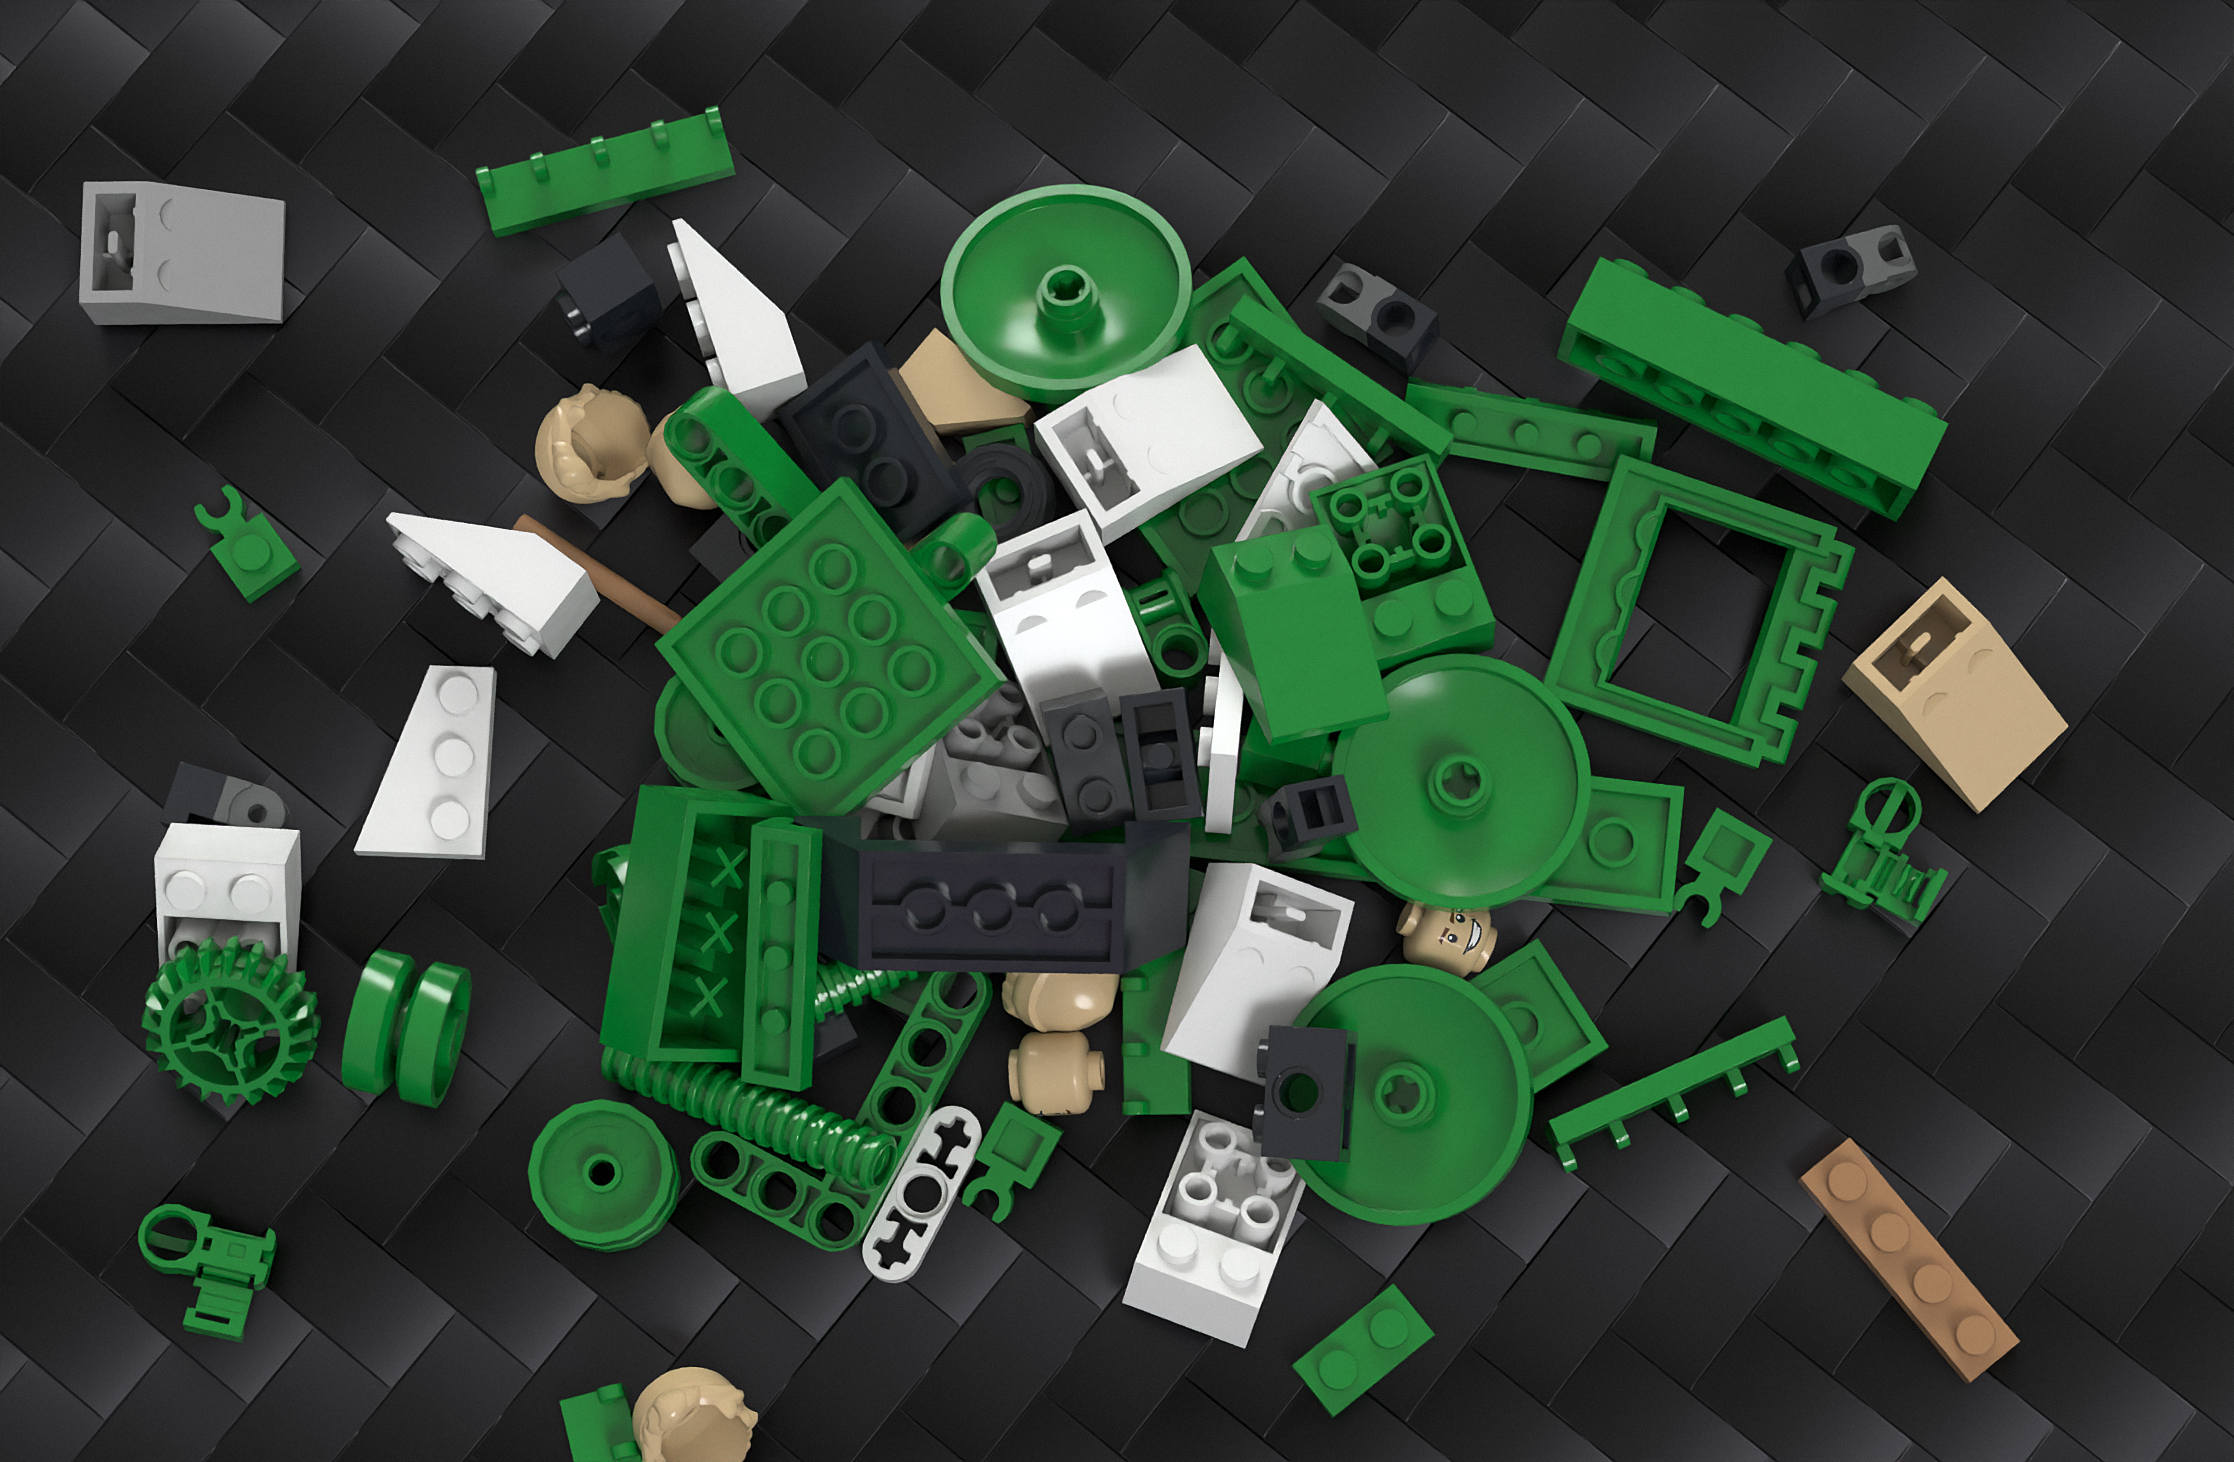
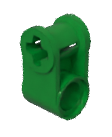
M1172 566L1166 567L1160 571V577L1129 590L1120 586L1161 690L1185 687L1188 688V693L1196 689L1203 677L1209 648L1207 640L1192 611L1186 589L1176 570ZM1169 650H1182L1191 657L1194 665L1187 670H1174L1165 664L1161 655Z

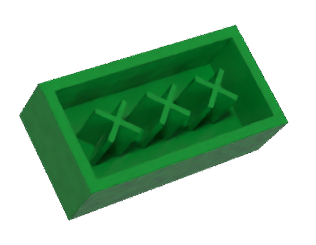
M640 784L599 1043L645 1061L742 1062L751 825L772 817L790 818L792 806L745 791Z

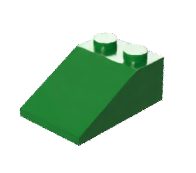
M1328 523L1210 548L1196 596L1270 746L1388 720L1390 709L1354 573Z

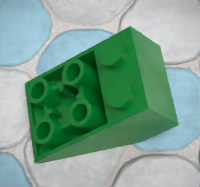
M1429 452L1308 492L1317 525L1329 524L1354 573L1381 679L1407 664L1424 658L1447 654L1476 655L1494 649L1496 620Z

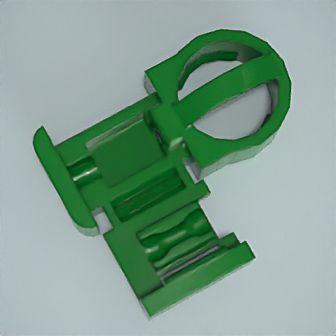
M1888 777L1879 778L1864 789L1857 798L1853 814L1845 827L1853 832L1851 839L1831 876L1822 872L1817 882L1820 889L1832 896L1836 893L1847 898L1846 903L1859 910L1866 909L1874 901V899L1865 894H1873L1877 898L1876 906L1918 927L1927 915L1949 872L1942 868H1939L1938 871L1929 868L1926 873L1920 872L1911 867V865L1906 864L1909 856L1903 853L1900 857L1897 856L1910 833L1919 824L1922 814L1921 800L1912 786L1904 780ZM1879 790H1891L1892 792L1884 808L1872 826L1865 815V802L1872 794ZM1904 798L1909 806L1907 825L1898 833H1885ZM1864 842L1872 845L1874 849L1866 846ZM1927 879L1929 882L1917 903V908H1914L1911 905L1924 880Z
M165 1204L154 1208L144 1217L139 1227L138 1243L144 1259L153 1269L162 1273L184 1274L195 1277L194 1287L201 1288L196 1308L187 1307L183 1321L184 1329L190 1332L243 1343L245 1335L244 1326L254 1293L253 1290L248 1289L250 1278L255 1279L253 1285L256 1291L266 1287L277 1248L275 1232L268 1228L266 1238L213 1227V1220L210 1214L192 1211L180 1204ZM168 1217H181L189 1221L196 1228L197 1241L163 1235L151 1231V1229L160 1220ZM147 1244L188 1255L175 1261L164 1260L157 1257L151 1250H148ZM200 1267H204L201 1278H198ZM197 1313H202L230 1321L228 1325L197 1318L196 1315Z

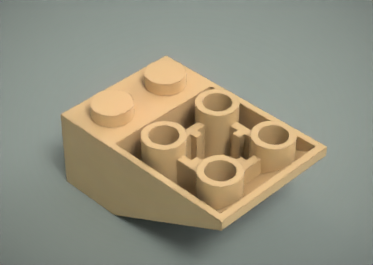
M1943 576L1851 664L1841 679L1977 814L1989 805L2069 727L1991 623Z

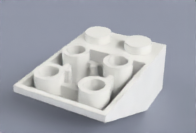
M682 218L672 221L678 242L667 245L684 300L697 297V300L688 302L686 305L703 357L716 353V358L705 361L713 386L721 387L733 394L759 424L779 418L776 413L808 389L804 370L785 314Z
M1197 344L1173 353L1147 369L1132 374H1125L1092 388L1034 423L1035 444L1078 511L1084 508L1087 509L1103 547L1264 450L1258 437Z
M1086 508L997 545L996 554L973 579V582L1046 748L1049 747L1039 702L1102 687L1108 698L1112 719L1122 716L1119 696L1161 690L1113 567Z
M393 512L386 519L397 537L392 545L405 556L402 561L430 583H433L438 576L442 577L444 584L454 592L452 597L462 607L483 620L488 612L495 616L494 620L505 629L502 634L530 656H533L540 649L555 660L601 601L587 571L535 533Z
M171 823L154 857L159 970L168 960L174 961L179 950L185 948L186 945L198 951L202 941L211 936L221 949H224L227 940L237 934L244 950L251 951L254 944L263 940L265 947L263 956L273 960L275 957L286 953L288 963L285 971L287 973L296 972L302 890L300 830ZM205 989L196 991L184 999L185 1014L195 1013L200 1005H204L207 999ZM279 1029L267 1030L265 1036L280 1037Z
M1209 863L1160 1050L1265 1086L1266 1078H1259L1257 1075L1259 1041L1261 1038L1268 1039L1269 1025L1291 1026L1310 1001L1325 989L1339 965L1355 902L1253 863Z
M1195 1109L1135 1260L1122 1303L1245 1349L1306 1185L1290 1160L1261 1157L1262 1144L1254 1143L1252 1130Z

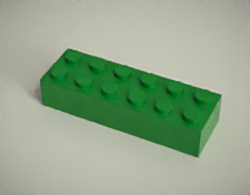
M1600 256L1567 321L1556 356L1557 359L1895 522L1898 520L1916 492L1949 424L1936 418L1938 414L1934 408L1914 398L1904 397L1901 401L1878 390L1880 386L1873 378L1859 371L1848 369L1844 373L1822 363L1821 356L1803 344L1787 342L1784 345L1763 335V328L1747 317L1738 314H1730L1729 317L1719 314L1705 307V300L1691 290L1674 286L1669 290L1649 280L1648 273L1630 261L1615 259L1614 262H1611Z

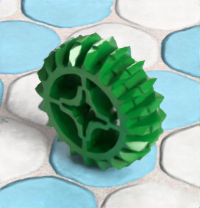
M237 934L229 938L224 949H221L215 940L209 936L206 940L202 941L198 951L186 945L185 948L179 950L174 961L168 960L167 963L160 967L156 976V982L151 983L145 995V1004L148 1006H146L143 1012L141 1027L150 1030L146 1038V1050L161 1052L157 1061L158 1072L175 1069L179 1073L175 1080L177 1090L191 1082L200 1087L198 1090L200 1102L209 1098L212 1092L221 1093L227 1108L232 1103H235L238 1094L241 1093L254 1106L262 1099L265 1091L276 1098L284 1091L288 1081L295 1083L302 1076L307 1061L313 1058L318 1045L315 1037H317L321 1028V1016L313 1013L318 1003L316 998L317 992L302 990L306 982L305 971L287 973L285 971L288 963L286 953L275 957L273 960L263 956L265 952L263 940L254 944L251 951L244 950ZM205 989L207 999L204 1005H200L195 1013L185 1014L184 999L196 991ZM278 1028L280 1042L272 1048L258 1053L256 1048L258 1039L263 1038L267 1030Z

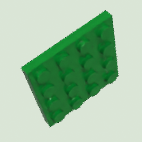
M1245 256L1193 292L1191 318L1180 344L1173 353L1194 344L1198 345L1258 437L1264 450L1134 528L1164 568L1172 566L1183 582L1190 602L1197 598L1196 595L1210 548L1235 542L1315 399L1321 401L1324 395L1287 370L1283 372L1272 387L1262 381V375L1272 360L1241 339L1237 340L1235 346L1226 355L1214 348L1218 339L1229 325L1230 312L1243 294H1246L1302 332ZM1042 403L1043 408L1048 414L1065 405ZM1339 405L1335 407L1332 411L1334 416L1379 468L1393 459L1394 451L1388 443L1377 457L1367 452L1365 448L1376 433V430Z
M840 477L654 644L774 801L792 806L790 818L794 820L795 816L852 817L1008 681L850 477Z

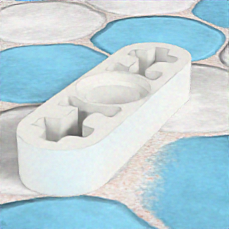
M946 1106L938 1109L928 1118L864 1240L862 1253L867 1268L879 1280L888 1283H899L909 1279L916 1273L975 1161L974 1156L983 1141L980 1124L977 1118L967 1109L959 1106ZM959 1120L965 1123L963 1132L971 1141L966 1149L955 1146L950 1152L945 1164L947 1167L958 1168L954 1177L949 1179L936 1166L918 1162L924 1152H927L934 1160L937 1158L943 1142L941 1137L935 1134L936 1130L940 1125L951 1128L955 1121ZM919 1176H928L935 1179L942 1189L940 1203L935 1209L926 1213L911 1210L904 1200V1191L907 1184ZM896 1209L907 1221L928 1227L922 1237H919L910 1229L903 1243V1249L910 1255L908 1262L905 1265L900 1262H894L890 1269L887 1270L880 1266L882 1256L875 1250V1247L880 1240L890 1243L895 1238L900 1224L895 1221H888L892 1211Z

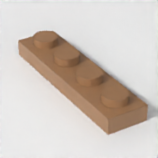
M1848 1138L1797 1180L1965 1384L1972 1382L2020 1342L1851 1138Z

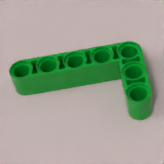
M718 386L702 388L672 414L664 425L663 436L671 454L758 550L822 494L742 403L726 389ZM958 513L912 548L909 554L945 600L949 602L963 591L996 554L998 542L993 528L981 516L973 513Z
M934 972L861 1107L855 1119L856 1122H859L861 1128L868 1126L876 1129L879 1135L884 1133L893 1136L897 1143V1157L894 1168L889 1178L873 1192L861 1188L859 1182L852 1184L844 1181L842 1175L836 1177L826 1173L825 1177H822L771 1148L758 1145L754 1139L747 1140L740 1137L738 1132L731 1133L728 1131L710 1132L702 1136L693 1146L690 1161L691 1169L696 1179L709 1189L818 1248L833 1252L851 1249L860 1244L867 1236L924 1125L933 1113L990 1005L993 989L987 972H968L977 983V995L971 1005L962 1009L952 1007L945 998L944 992L947 980L957 972ZM928 1029H934L941 1033L947 1047L945 1057L940 1063L932 1067L924 1066L917 1060L914 1054L916 1038ZM896 1087H903L909 1090L916 1102L914 1115L908 1122L902 1125L895 1124L889 1120L883 1106L886 1095ZM721 1141L731 1143L739 1153L740 1162L738 1169L727 1179L716 1175L709 1162L711 1150ZM779 1171L787 1173L792 1177L797 1189L794 1202L786 1209L776 1208L769 1202L766 1196L768 1180ZM835 1202L847 1206L854 1216L853 1230L843 1240L832 1238L823 1227L822 1218L824 1212Z

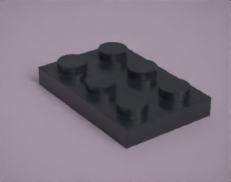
M869 340L776 413L821 491L827 490L840 477H850L907 551L975 500L881 342Z

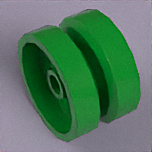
M677 674L667 682L656 704L654 734L671 776L681 787L745 791L768 799L770 795L728 740L721 737L718 727Z
M382 949L375 951L363 971L348 1020L341 1072L343 1085L347 1089L379 1096L396 1078V1088L404 1102L436 1109L443 1101L450 1086L465 1035L472 989L470 971L467 968L435 961L419 979L418 969L411 956Z
M604 1099L574 1104L551 1119L533 1145L528 1168L532 1199L546 1221L580 1247L608 1253L635 1248L659 1233L676 1209L681 1186L677 1154L654 1121L629 1104ZM604 1164L610 1170L614 1168L615 1175L613 1180L607 1185L598 1186L599 1180L594 1175L595 1171Z

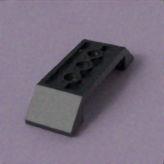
M795 816V825L823 829L818 951L856 970L1125 974L1186 946L1190 822L1125 821L1124 844L868 840L861 839V817Z

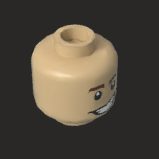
M1407 902L1396 927V932L1404 935L1403 954L1408 962L1414 965L1440 969L1460 978H1464L1469 972L1475 975L1481 972L1490 958L1497 939V929L1491 926L1489 910L1473 913H1448L1430 910Z
M1079 1030L1047 1033L1031 1032L1023 1037L1019 1049L1010 1050L1008 1068L1012 1100L1022 1101L1026 1111L1030 1114L1053 1116L1084 1113L1092 1101L1093 1090H1104L1103 1053L1102 1051H1091L1086 1036Z

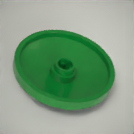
M1060 184L1040 187L1014 195L996 204L975 219L962 233L949 253L942 274L940 296L947 335L957 345L966 361L980 377L994 388L1020 399L1047 404H1066L1092 388L1125 374H1132L1147 369L1163 358L1173 354L1180 344L1191 318L1193 283L1189 258L1180 237L1173 227L1153 208L1130 195L1113 189L1095 185Z
M1474 654L1438 655L1407 664L1382 679L1390 709L1388 720L1342 730L1334 751L1331 776L1344 774L1359 830L1351 836L1342 837L1350 853L1360 867L1384 889L1405 901L1430 910L1448 913L1483 912L1500 908L1529 895L1551 878L1566 861L1581 834L1589 810L1591 797L1590 761L1585 742L1571 713L1562 701L1536 677L1512 664L1487 656Z
M1386 964L1370 967L1341 978L1325 988L1310 1001L1291 1025L1347 1029L1358 1032L1350 1163L1289 1159L1305 1183L1332 1206L1349 1215L1377 1224L1408 1226L1434 1223L1451 1218L1479 1203L1505 1179L1515 1165L1529 1134L1533 1116L1534 1082L1531 1065L1521 1037L1509 1017L1496 1002L1472 983L1446 971L1423 965ZM1300 1076L1292 1083L1289 1089V1099L1297 1111H1308L1317 1101L1318 1088L1310 1076Z

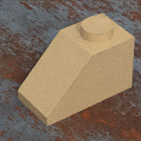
M936 328L933 329L899 370L933 430L940 436L988 432L1023 423L1025 428H1029L1037 419L1032 407L1024 400L994 388L980 377L966 361L957 345Z

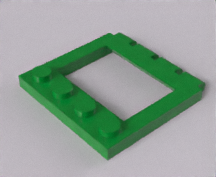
M1620 454L1617 457L1542 683L1566 706L1754 770L1759 767L1761 759L1785 765L1798 722L1776 713L1779 705L1803 711L1818 662L1796 654L1799 645L1817 651L1823 650L1838 602L1816 594L1818 586L1842 591L1856 548L1834 540L1838 527ZM1667 508L1788 548L1730 724L1609 684Z

